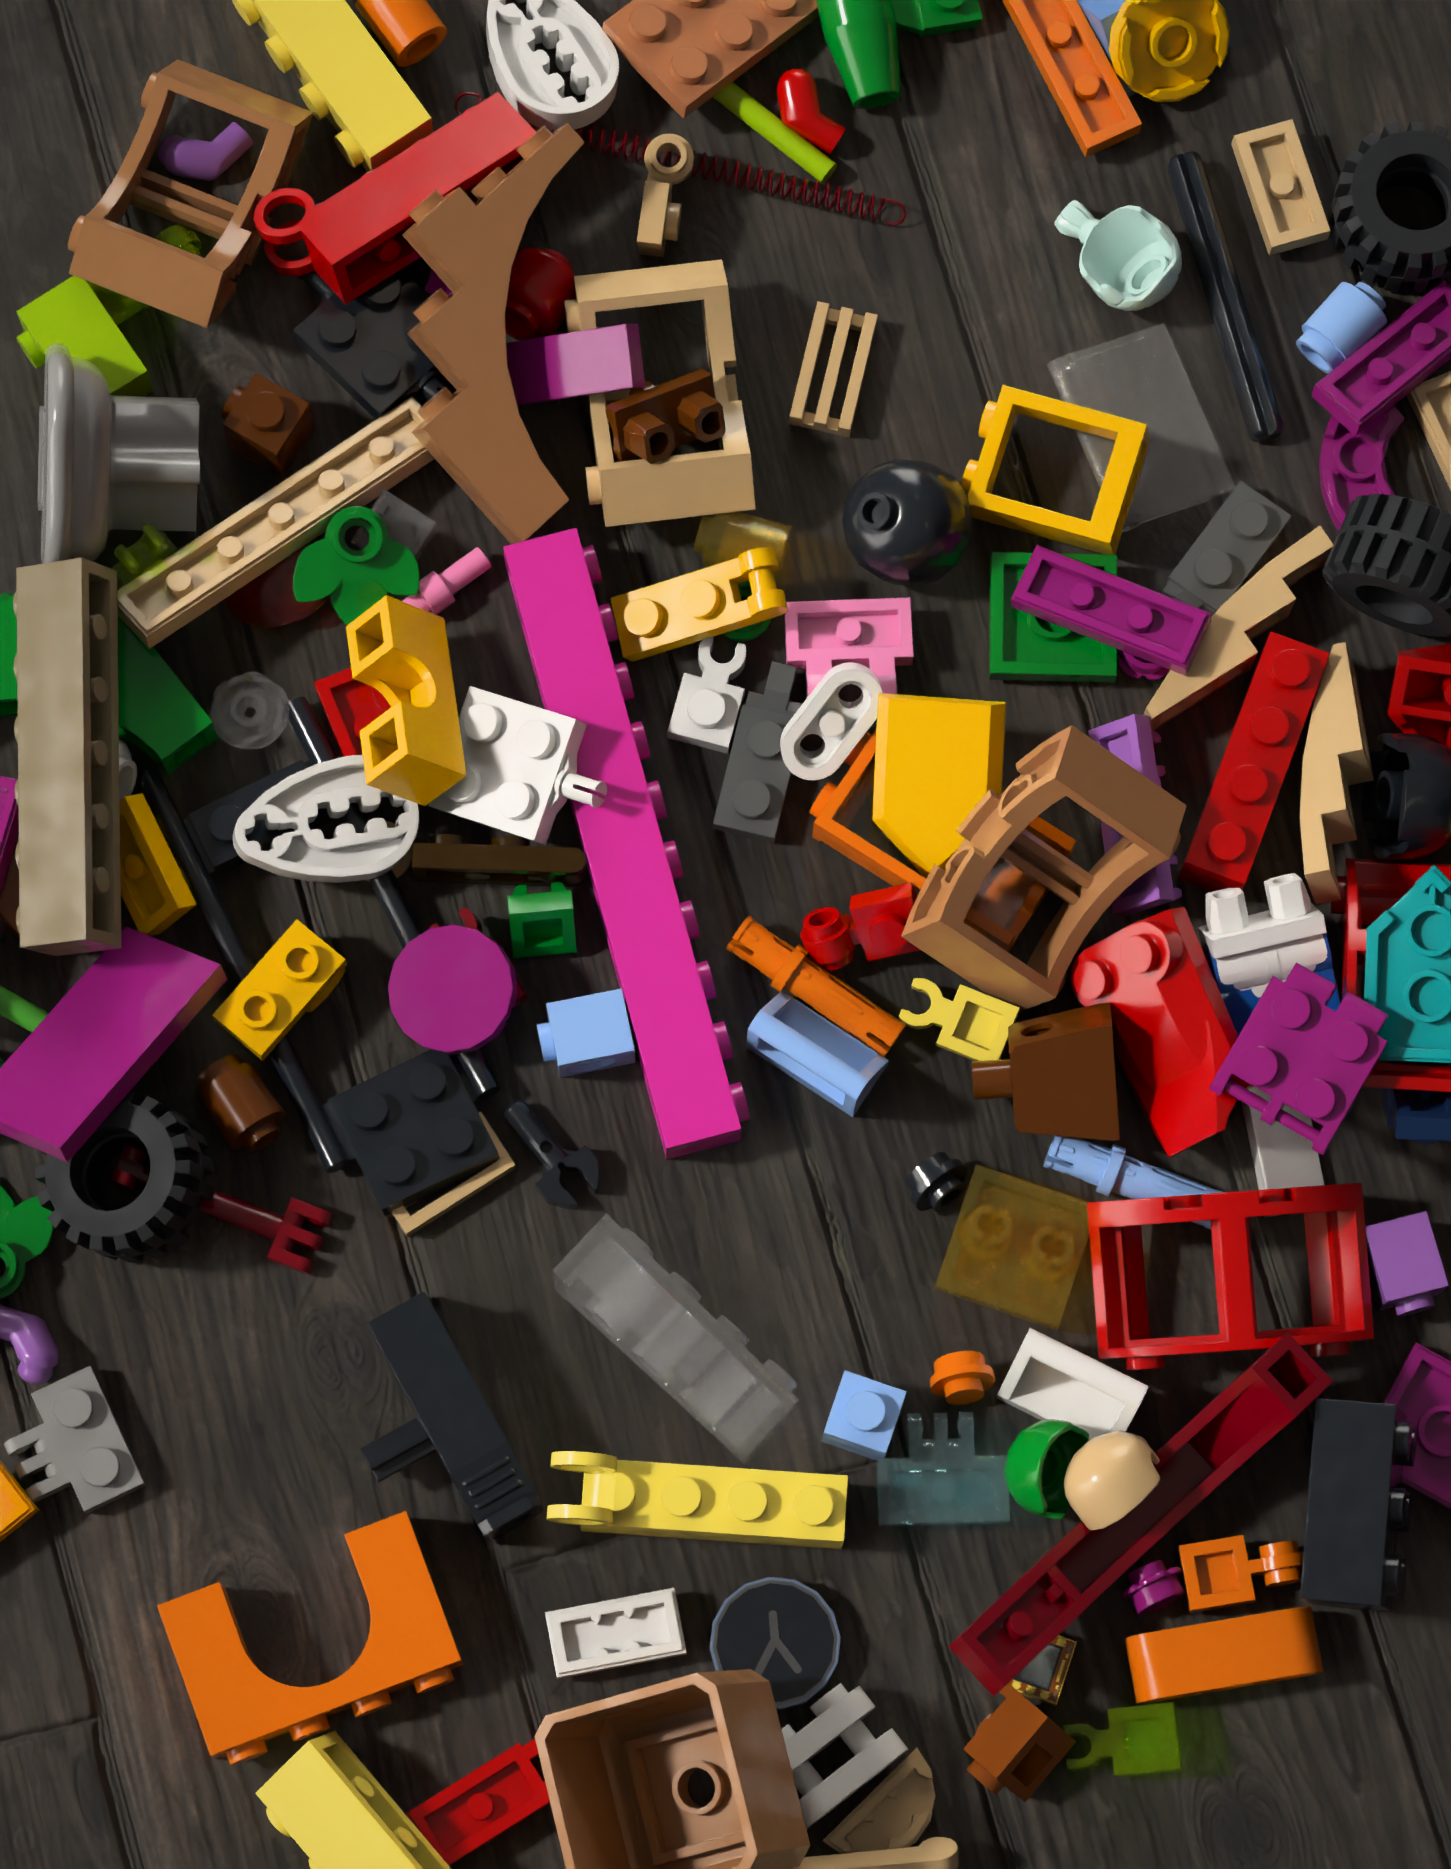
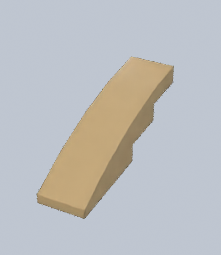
M1318 526L1269 561L1211 617L1209 628L1187 675L1184 676L1170 670L1147 705L1144 715L1150 716L1151 730L1157 729L1252 668L1258 651L1250 640L1289 616L1296 601V597L1289 587L1324 566L1328 559L1333 543L1321 526Z
M1346 642L1333 644L1314 699L1303 755L1300 800L1304 875L1316 905L1341 900L1332 845L1357 840L1349 785L1374 780L1357 675Z

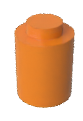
M356 0L355 8L400 67L412 65L428 56L442 43L447 35V28L426 0Z

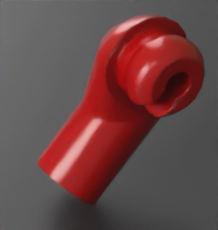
M803 69L786 71L780 77L777 84V97L782 122L789 129L831 154L846 128L820 112L816 83L808 71Z

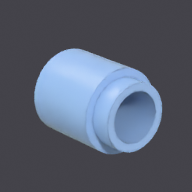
M1341 282L1302 325L1304 334L1296 341V345L1313 365L1329 374L1387 325L1388 321L1383 313L1386 303L1373 288L1363 282H1358L1355 286L1347 282Z

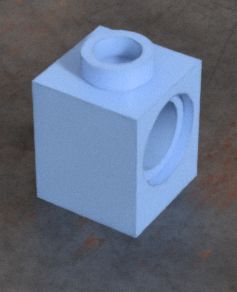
M622 988L546 1003L548 1022L537 1024L538 1036L544 1062L556 1060L560 1078L635 1063V1049Z

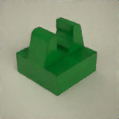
M551 882V892L528 894L526 885L516 886L513 895L507 896L513 958L576 953L571 890H566L561 882Z

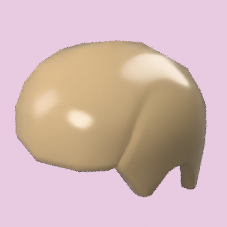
M1120 1430L1093 1437L1074 1454L1067 1467L1064 1477L1066 1498L1088 1529L1106 1528L1122 1519L1137 1507L1158 1485L1160 1476L1152 1461L1157 1465L1160 1459L1150 1448L1147 1441L1135 1434Z

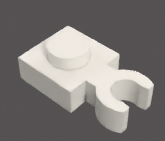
M710 637L702 640L699 645L698 663L703 672L702 677L687 673L683 674L667 731V738L728 754L745 693L744 688L729 685V681L736 678L744 669L746 646L745 644L738 643L733 659L727 663H718L710 655L713 649L714 638Z

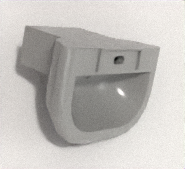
M56 343L48 347L45 353L44 406H39L38 511H42V564L81 557L94 561L104 551L108 533L112 529L196 532L197 490L200 482V405L196 398L111 395L106 378L96 365L85 359L71 357L70 351L63 344Z

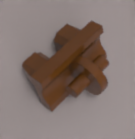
M703 368L658 386H654L651 382L645 380V387L630 389L629 397L605 405L606 415L614 436L612 450L614 462L644 459L648 463L653 464L670 457L672 451L678 446L697 439L707 443L723 437L726 432L723 406L715 399L712 374Z

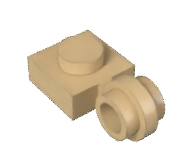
M670 133L654 138L648 144L644 155L648 177L645 180L637 235V246L639 254L664 257L666 240L677 241L682 204L672 203L671 190L672 185L684 181L692 172L694 154L690 144L683 137ZM672 151L681 158L675 166L664 167L659 164V157L665 152Z

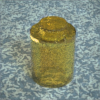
M742 512L715 514L714 518L704 515L697 533L694 552L704 554L702 567L707 568L738 558L740 554L751 549L762 547L774 548L779 567L774 572L777 584L786 556L792 526Z

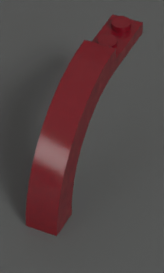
M1287 1332L1155 1452L1160 1462L1157 1465L1153 1461L1152 1463L1160 1476V1481L1137 1507L1122 1519L1103 1529L1090 1530L1081 1520L948 1647L991 1695L995 1696L1129 1567L1237 1468L1296 1418L1333 1380Z

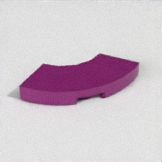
M1395 406L1391 407L1356 437L1331 415L1321 444L1319 477L1325 506L1338 532L1352 500H1355L1356 497L1370 494L1395 495L1387 482L1384 461L1389 440L1405 420Z

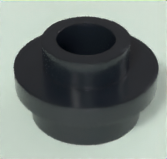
M945 1152L931 1155L911 1172L906 1181V1186L912 1192L911 1202L919 1211H926L934 1208L936 1211H942L948 1208L961 1197L965 1190L963 1181L968 1173L967 1167L959 1159L951 1160Z

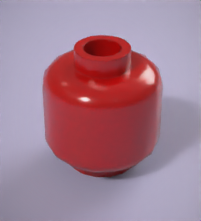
M524 248L517 251L511 268L505 311V331L510 337L521 341L552 336L566 319L564 300L576 299L575 274L572 271L570 262L562 254L555 250H542L538 248Z

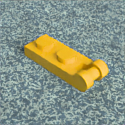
M762 547L751 549L740 554L738 558L612 597L611 603L623 657L634 662L786 613L788 607L784 591L777 589L774 572L779 568L774 548ZM749 581L752 595L747 600L742 601L738 584Z

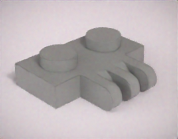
M91 1366L31 1393L44 1423L4 1443L9 1456L21 1454L32 1447L35 1448L37 1455L14 1467L20 1480L45 1470L48 1478L31 1485L25 1490L33 1502L40 1501L73 1486L84 1512L88 1514L146 1486Z

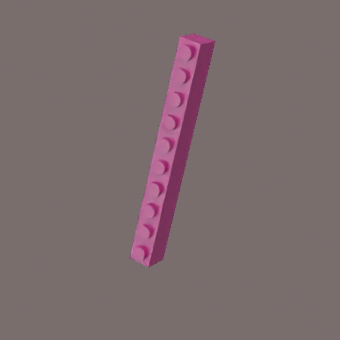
M577 528L503 546L506 570L544 709L587 724L577 753L576 774L597 781H604L607 785V795L588 789L584 790V792L605 799L599 808H593L591 805L569 799L582 851L586 858L588 873L618 984L623 991L631 1032L666 1160L740 1141V1122L750 1119L748 1105L741 1082L729 1085L723 1061L733 1058L731 1043L724 1021L713 1024L706 1000L717 998L716 990L707 960L696 963L690 940L700 937L699 928L691 900L679 903L674 885V879L683 877V870L675 841L663 843L657 823L658 819L667 817L666 808L658 781L647 783L640 760L651 758L642 722L630 724L624 701L634 699V692L626 663L614 665L608 642L618 640L609 603L598 606L592 584L601 582L602 576L594 546H581Z

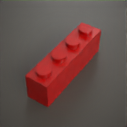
M1270 631L1177 880L1210 892L1226 888H1240L1243 890L1330 656L1329 652Z

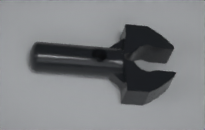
M518 1100L510 1104L504 1113L505 1118L543 1164V1178L535 1183V1188L548 1204L572 1210L578 1208L577 1202L560 1184L561 1171L559 1168L561 1166L567 1171L580 1173L593 1193L597 1194L599 1186L598 1160L586 1145L578 1151L563 1149L524 1100Z

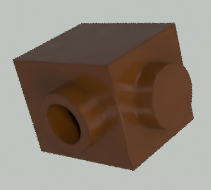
M258 373L254 374L246 388L238 386L234 389L221 413V418L225 420L223 427L229 448L281 478L315 427L310 403Z

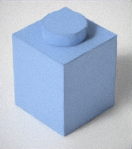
M844 1370L821 1442L883 1462L907 1391Z

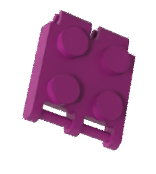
M1296 962L1285 982L1274 976L1272 977L1213 1079L1209 1090L1219 1096L1224 1091L1260 1111L1262 1113L1260 1120L1271 1126L1275 1121L1312 1141L1314 1144L1311 1149L1324 1155L1389 1043L1378 1036L1389 1015L1350 992H1347L1337 1011L1327 1007V1004L1333 996L1337 985ZM1236 1075L1272 1097L1268 1102L1231 1079ZM1286 1104L1323 1125V1128L1319 1131L1282 1110L1284 1105Z

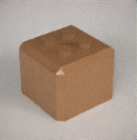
M751 1669L697 1672L545 1715L534 1736L566 1869H790L800 1866L810 1847L770 1681ZM698 1768L707 1771L715 1785L714 1796L704 1807L696 1804L688 1792L689 1778Z

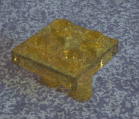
M976 1164L934 1289L1057 1331L1089 1237L1088 1202Z

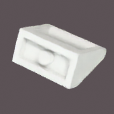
M1030 1328L996 1398L1040 1420L1055 1419L1071 1422L1073 1425L1089 1433V1441L1093 1437L1122 1430L1126 1432L1149 1386Z

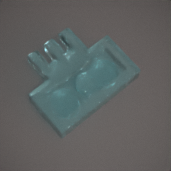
M959 1412L957 1426L960 1438L948 1439L947 1413H933L934 1439H922L923 1420L921 1413L907 1414L908 1458H883L876 1460L878 1527L1007 1524L1010 1522L1009 1491L1004 1476L1007 1455L975 1456L973 1412Z

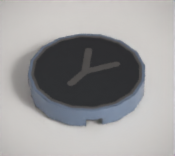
M767 1577L744 1584L725 1599L712 1623L710 1654L715 1671L751 1669L769 1680L776 1709L783 1710L806 1703L826 1686L838 1664L841 1636L834 1612L817 1591L795 1579Z

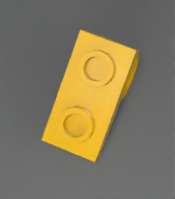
M296 919L212 1015L213 1019L263 1061L306 1011L312 1012L330 995L344 975L345 966L347 965L346 959Z

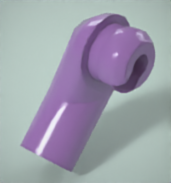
M232 122L211 142L182 137L180 135L168 136L160 143L158 157L160 162L165 165L166 170L177 177L213 181L250 149L254 143L240 125Z
M0 1305V1339L12 1342L17 1357L21 1361L17 1369L19 1376L31 1384H43L49 1381L53 1375V1367L59 1362V1349L47 1324L36 1315Z

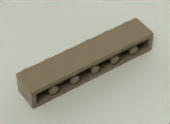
M82 557L16 568V592L13 597V609L17 618V654L15 655L13 666L17 680L18 716L14 723V734L18 743V780L15 784V799L19 807V842L16 846L15 859L19 869V907L16 912V925L20 934V948L52 956L121 949L117 571Z

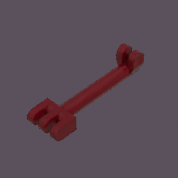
M123 1145L119 1154V1163L117 1168L113 1169L109 1182L132 1192H135L137 1189L144 1190L150 1174L149 1156L144 1151L135 1147ZM214 1190L213 1200L202 1199L199 1211L211 1217L274 1240L267 1256L268 1260L305 1275L311 1274L315 1262L303 1255L292 1253L295 1243L314 1251H320L325 1239L317 1234L301 1229L304 1221L307 1220L317 1226L329 1228L334 1218L332 1213L292 1197L284 1216H281Z

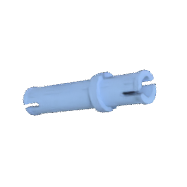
M1054 1136L1043 1164L1045 1168L1066 1173L1097 1186L1096 1192L1109 1196L1110 1192L1131 1199L1223 1193L1222 1191L1209 1188L1196 1181L1125 1155L1126 1149L1113 1144L1112 1148L1109 1149L1075 1137ZM1211 1220L1192 1221L1211 1229Z

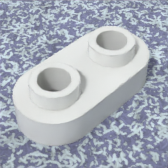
M849 662L833 667L824 675L787 723L781 734L780 748L782 759L790 772L805 780H820L830 776L840 767L877 719L878 694L883 692L878 677L871 669L859 663ZM853 684L860 687L862 690L861 696L853 702L841 700L838 694L845 685ZM809 734H816L822 737L824 742L818 750L806 751L800 746L801 740Z

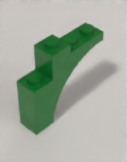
M10 592L0 594V717L18 716L17 680L13 666L14 658L17 654V618L13 609L14 594L11 595ZM118 616L119 737L143 751L161 766L169 776L217 740L218 735L213 721L154 647L148 649Z

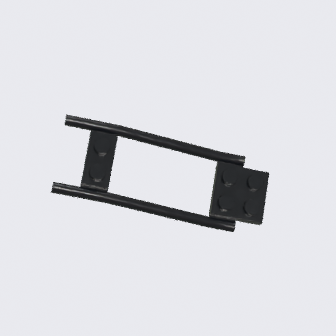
M302 696L287 702L283 709L309 759L306 762L300 760L187 814L189 818L185 820L182 819L156 767L144 769L136 777V784L140 792L143 793L236 987L255 966L210 875L216 873L218 876L245 863L234 848L233 831L240 815L265 791L290 775L315 764L337 759L307 699ZM350 803L346 815L339 818L341 824H353L356 833H364V828L368 822L365 813L360 811L358 803ZM327 808L318 809L315 821L308 823L311 830L332 821L327 813ZM256 820L253 831L245 835L247 841H258L261 851H269L275 837L281 836L283 833L294 832L295 830L291 828L270 830L265 826L264 820ZM391 869L381 876L369 879L404 949L409 941L422 934L423 931ZM288 1034L269 1053L326 1172H337L356 1159L384 1217L391 1214L393 1210L401 1206L406 1207L492 1165L500 1159L499 1153L473 1104L478 1099L483 1100L495 1095L501 1088L481 1048L477 1051L454 1055L430 1049L327 1099L328 1103L322 1105Z

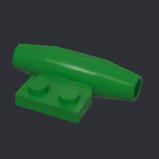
M816 0L825 41L853 107L856 109H872L885 106L901 97L897 28L919 34V37L978 28L983 20L978 0Z

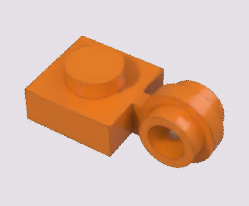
M1244 1535L1179 1545L1178 1551L1190 1613L1254 1603L1256 1599L1251 1576L1263 1575L1265 1587H1276L1301 1582L1304 1552H1299L1296 1540L1282 1541L1258 1547L1260 1559L1248 1561Z

